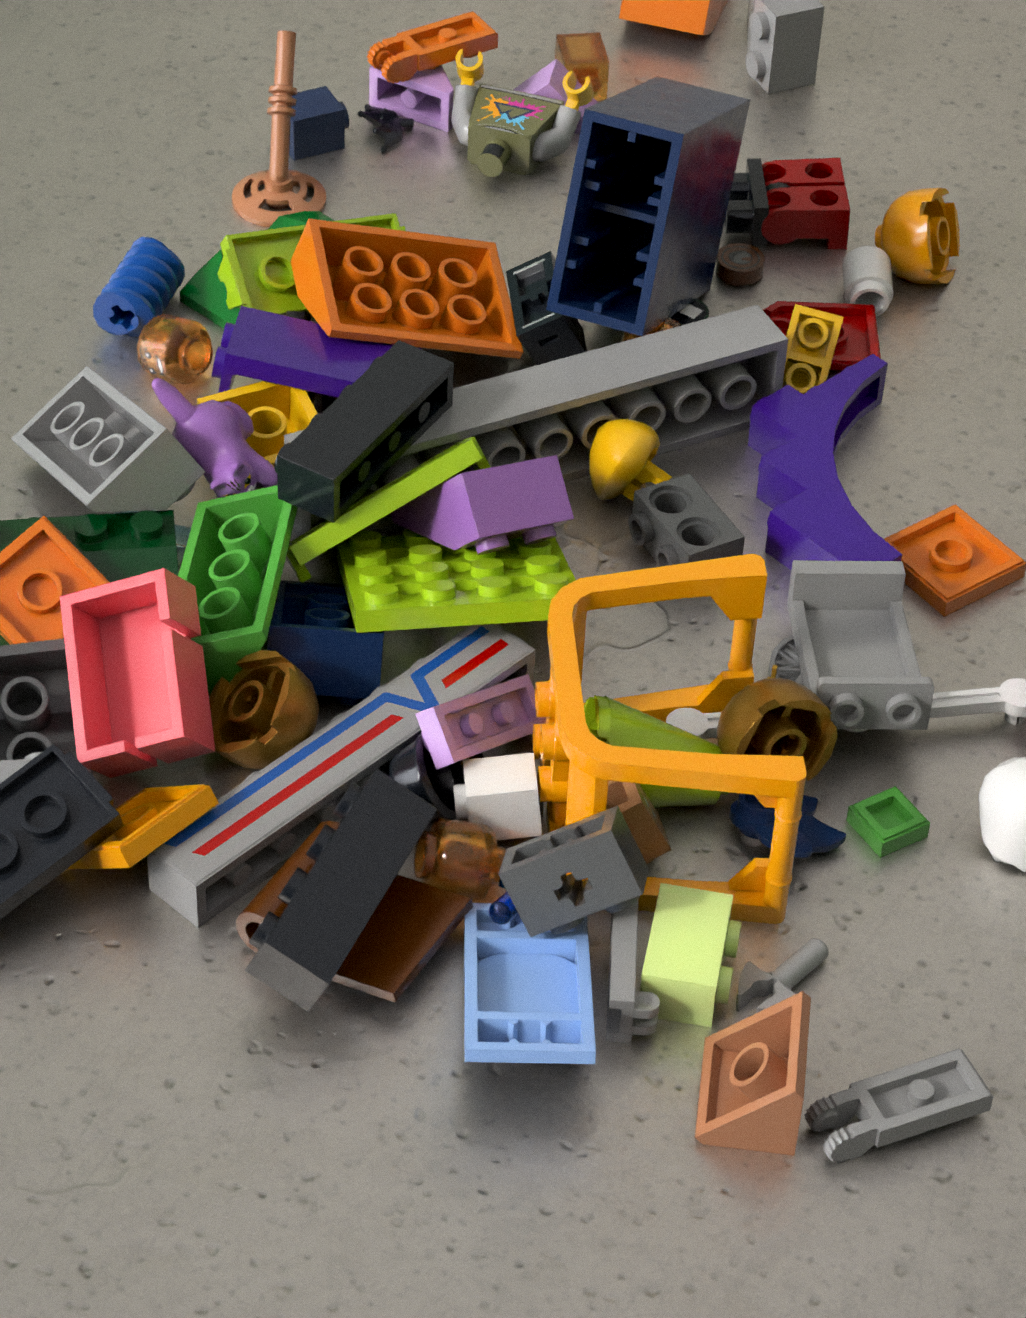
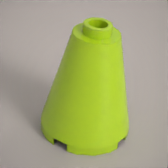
M594 695V697H589L584 704L585 719L589 731L600 741L612 746L723 754L717 744L607 696ZM640 784L654 808L714 805L717 803L720 795L729 794V792Z

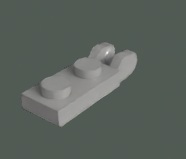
M959 1048L851 1083L849 1089L830 1094L829 1097H823L820 1100H816L814 1104H810L811 1106L806 1109L807 1113L804 1115L811 1130L813 1129L814 1132L818 1131L819 1133L821 1131L826 1132L830 1128L841 1127L854 1115H857L860 1120L859 1122L850 1124L846 1128L841 1127V1129L835 1130L834 1133L829 1134V1137L825 1139L823 1144V1150L832 1162L837 1161L839 1163L840 1161L845 1162L847 1159L852 1160L861 1157L873 1145L879 1148L990 1111L993 1095L964 1051Z

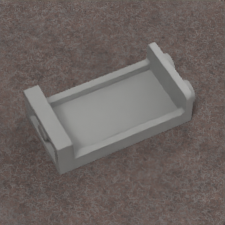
M793 560L787 608L803 683L832 713L830 714L831 721L837 729H928L934 684L932 678L921 677L903 609L902 595L906 573L902 561Z

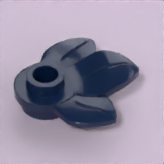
M739 794L738 800L733 802L730 807V821L739 828L743 835L759 839L762 844L771 849L775 808H764L755 795ZM803 795L802 817L799 821L794 857L806 858L811 857L812 852L822 853L831 851L843 844L846 839V833L819 821L813 816L817 809L818 799L812 796Z

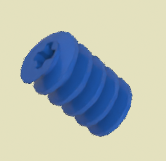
M141 236L134 241L93 305V316L98 326L106 332L117 336L144 337L151 333L156 322L159 321L163 311L167 308L170 300L174 297L178 287L181 286L185 278V268L180 258L162 242L154 238Z

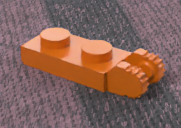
M474 11L397 33V36L384 39L382 42L378 41V43H374L370 47L366 57L368 58L367 61L375 69H381V75L389 83L394 84L396 82L398 84L399 81L410 80L417 70H431L442 64L455 61L457 52L460 49H463L464 58H471L477 56L479 51L482 53L498 48V33Z

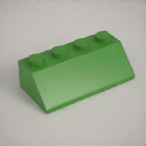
M278 485L198 502L178 576L196 587L201 635L193 637L191 640L203 646L209 696L221 677L230 682L242 670L235 663L246 655L260 651L267 640L298 507L278 499Z

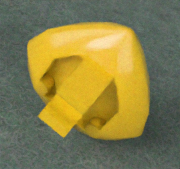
M614 419L598 428L590 449L589 470L591 484L599 500L614 499L623 494L633 501L634 491L645 488L646 482L658 484L672 478V476L651 462L657 455L660 446L659 436L651 426L637 420Z

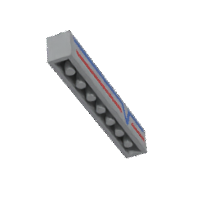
M499 624L473 625L467 630L458 632L451 641L429 656L418 659L410 669L388 684L377 687L369 697L347 712L336 715L328 725L260 771L251 773L243 783L219 798V804L147 855L149 889L199 928L277 873L321 822L329 820L340 823L342 818L334 814L333 811L352 782L363 788L376 768L390 777L389 765L391 759L395 754L414 742L422 733L415 715L416 713L526 674L529 675L533 685L536 649Z

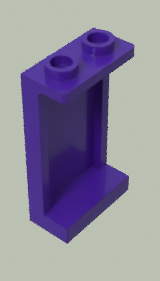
M241 306L236 323L226 322L221 345L218 346L214 359L212 377L221 379L218 393L231 390L235 376L240 375L338 398L347 385H352L369 369L375 358L382 357L394 344L328 337L316 322Z

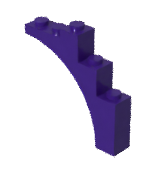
M874 354L869 355L854 365L846 367L842 372L822 384L813 386L805 394L800 393L790 385H786L752 405L748 446L762 455L758 467L759 477L756 498L773 509L770 511L767 520L768 531L765 552L790 570L792 569L793 560L901 561L902 554L874 532L852 506L839 481L834 459L840 442L857 421L882 403L888 363Z

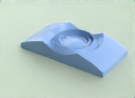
M472 903V909L464 917L465 1062L595 1064L596 1043L587 916L584 917L580 924L566 932L552 934L548 930L530 937L513 903Z

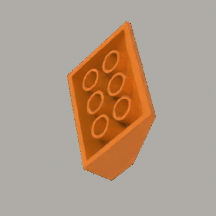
M308 218L291 258V266L298 298L328 337L395 344L400 340L420 348L521 358L523 348L516 336L512 305L496 243Z

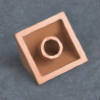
M804 991L705 1038L695 1138L700 1143L710 1146L795 1156L804 1101L811 997Z

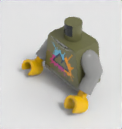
M463 49L457 52L456 67L457 74L461 79V85H456L451 121L459 142L468 146L467 160L471 164L477 165L479 171L488 177L499 176L502 171L529 175L542 162L565 153L569 148L581 117V113L578 111L579 106L588 104L594 96V89L589 76L586 77L583 87L574 90L577 83L575 72L570 71L564 76L563 88L568 98L564 106V101L483 83L480 84L479 88L474 87L475 82L484 74L483 55L479 51L478 62L472 67H467L463 65Z

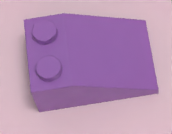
M557 455L461 473L390 513L393 523L452 550L475 546L477 555L492 553L509 547L508 539L523 537L525 545L550 540L557 536L556 527L574 519Z

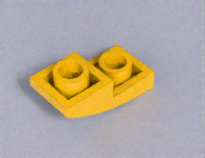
M795 304L786 334L788 346L782 388L790 385L800 393L805 394L813 386H818L827 380L844 317Z

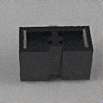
M551 251L506 271L516 336L536 365L587 352L584 331L577 318L546 310L556 261Z

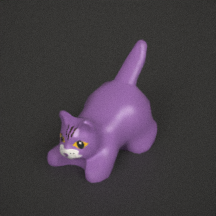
M161 378L153 379L151 384L155 394L176 421L172 435L204 469L205 473L203 475L210 484V489L214 490L217 498L253 491L258 487L266 488L278 485L275 467L252 449L246 441L254 431L253 422L246 411L238 404L230 401L218 402L210 400L192 405L176 387Z

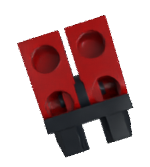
M761 158L747 159L746 173H735L724 222L725 233H750L751 243L754 247H766L767 240L773 244L782 245L796 239H826L828 249H847L850 205L841 159L773 160L762 164Z

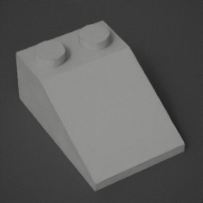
M749 0L746 68L750 77L755 79L767 94L815 84L824 6L819 0Z

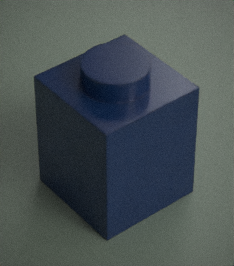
M327 86L297 92V95L292 96L297 102L296 106L291 107L296 110V115L291 117L289 155L296 161L345 149V129L349 127V115L345 104L341 101L338 102Z

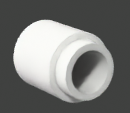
M862 246L853 249L845 256L842 262L845 301L849 304H872L875 306L877 317L888 309L894 295L890 257L884 250L874 246Z

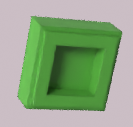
M896 786L848 806L846 821L880 858L928 837L930 822Z

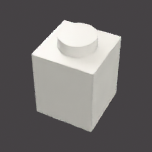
M534 752L463 760L465 784L453 785L457 820L469 819L471 843L542 835Z

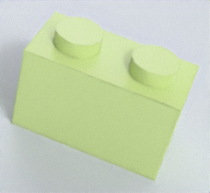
M660 883L640 985V991L652 992L659 997L658 1019L711 1028L716 1003L728 1005L734 968L723 966L724 956L736 958L742 925L740 921L730 920L733 895Z

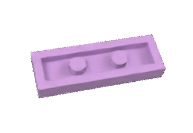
M528 674L415 714L422 731L424 746L429 751L436 770L532 734L533 724H545L546 722L545 717L536 716L535 690Z

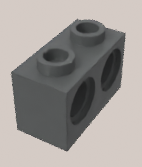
M690 473L634 491L633 511L628 520L629 530L635 543L647 550L656 561L658 567L743 555L745 536Z

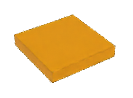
M205 784L144 788L116 808L124 826L68 869L131 868L211 810L219 802L210 785Z

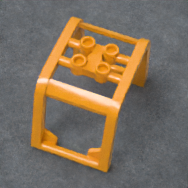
M757 554L579 578L563 586L550 603L547 628L551 662L550 680L536 682L535 684L536 716L546 717L545 724H533L534 759H539L540 762L537 770L539 802H544L547 833L605 811L609 781L755 795L764 808H775V821L769 858H754L728 882L647 877L644 893L638 899L639 911L655 912L660 883L733 895L730 920L767 924L783 922L786 914L790 883L792 881V868L799 821L802 817L801 808L807 772L804 756L710 754L612 746L597 739L589 731L586 723L585 703H583L581 688L587 611L710 596L729 620H734L728 671H722L707 685L614 698V700L666 722L669 713L679 708H693L702 713L722 712L734 695L747 685L754 683L752 657L757 619L762 618L767 582L765 561Z

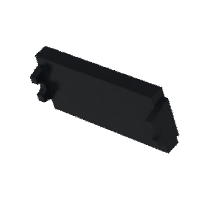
M55 743L0 783V920L124 826L120 814L114 808L113 797L70 751L64 754Z

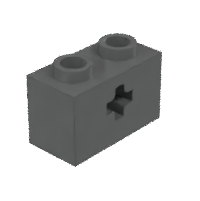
M615 806L508 848L498 875L530 937H533L548 930L552 934L566 932L580 924L585 916L604 909L608 913H615L630 907L644 893L649 868L619 807Z

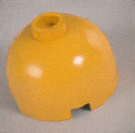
M926 188L906 192L895 199L885 212L882 225H878L876 228L875 246L888 254L891 261V270L898 278L916 284H948L954 277L956 269L946 270L949 264V257L959 256V223L954 202L945 203L942 197L949 193L946 188Z

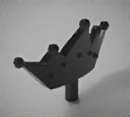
M365 104V111H358L359 117H364L376 126L373 128V133L385 139L384 146L381 147V152L384 153L387 152L388 148L402 140V127L414 126L413 119H399L395 111L387 108Z

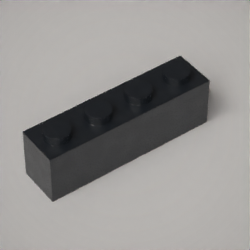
M400 340L397 341L382 357L375 358L369 369L352 385H347L339 397L323 413L316 414L302 433L291 443H286L280 449L275 460V472L278 479V499L334 523L452 406L454 363Z
M377 768L363 788L352 782L333 811L334 814L342 818L336 830L325 824L305 854L315 861L308 873L297 867L277 897L287 904L280 917L269 911L248 943L256 947L258 951L245 971L309 1012L334 978L437 811V808Z

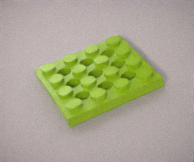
M408 529L403 531V535L381 536L379 532L359 531L349 537V539L336 545L337 563L356 633L548 620L550 603L553 597L563 586L576 579L556 538L531 545H525L523 537L508 539L509 547L482 555H477L475 546L452 550Z

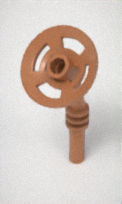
M292 31L277 32L274 85L269 86V93L273 94V96L268 97V103L272 107L267 109V114L272 116L269 170L248 175L237 183L232 192V205L236 213L252 224L268 228L279 216L302 211L323 212L326 206V191L318 180L303 172L288 169L291 117L296 115V110L291 107L296 106L297 102L292 97L297 95V89L293 87L296 33ZM252 183L251 196L246 199L244 191ZM265 184V189L259 192L258 188L260 185ZM293 186H299L300 190L297 194L293 192ZM307 187H312L314 196L307 203L305 201ZM266 203L269 207L275 209H283L290 206L291 210L269 211L261 209V207Z

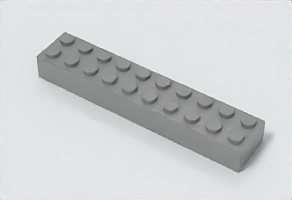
M754 305L453 388L452 406L354 503L459 441L469 437H475L491 467L557 455L564 482L590 475V449L596 432L606 422L614 419L637 420L651 426L660 440L657 455L749 429L752 405L761 398L778 391L783 386L788 338L759 305ZM304 430L284 435V445L289 442L291 443ZM469 466L468 468L462 470L461 472L457 473L456 475L452 476L446 481L452 479L453 477L461 473L474 471V469L472 466ZM298 508L293 529L297 536H300L326 521V519ZM388 514L361 531L379 532L382 536L406 528L393 523L391 514ZM336 545L327 551L336 549Z

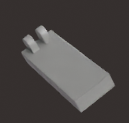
M638 900L622 911L611 913L606 1041L631 1043L632 1035H651L657 1030L660 1006L659 997L652 992L636 991Z

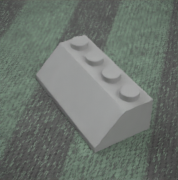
M88 366L76 375L11 438L25 453L93 513L167 510L174 502L185 498L194 488L195 482L205 473L204 469L167 428Z

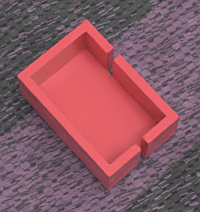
M162 568L60 596L78 761L86 768L113 778L157 767V759L169 764L216 752L203 646L191 640V638L201 635L196 587L169 570Z

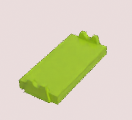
M396 213L333 221L406 231L405 226H400ZM305 225L230 234L223 238L220 243L223 258L218 270L220 282H224L226 285L228 309L245 306L284 315L287 311H301L312 316L297 296L291 266V258Z
M469 437L459 441L354 503L334 523L326 520L290 541L286 560L298 580L303 583L312 577L305 563L469 466H472L474 471L491 468L475 437Z

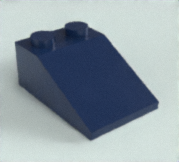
M281 580L268 632L267 650L277 651L300 669L312 682L316 695L333 696L335 702L346 705H357L369 697L380 686L384 631L356 633L343 584L302 583L300 581Z

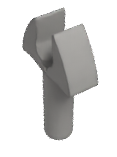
M817 938L810 939L774 971L765 972L751 961H748L739 979L736 1011L739 1012L756 996L765 997L773 994L772 997L766 999L757 1007L756 1013L795 995L796 993L791 991V988L828 957L829 952L826 944Z

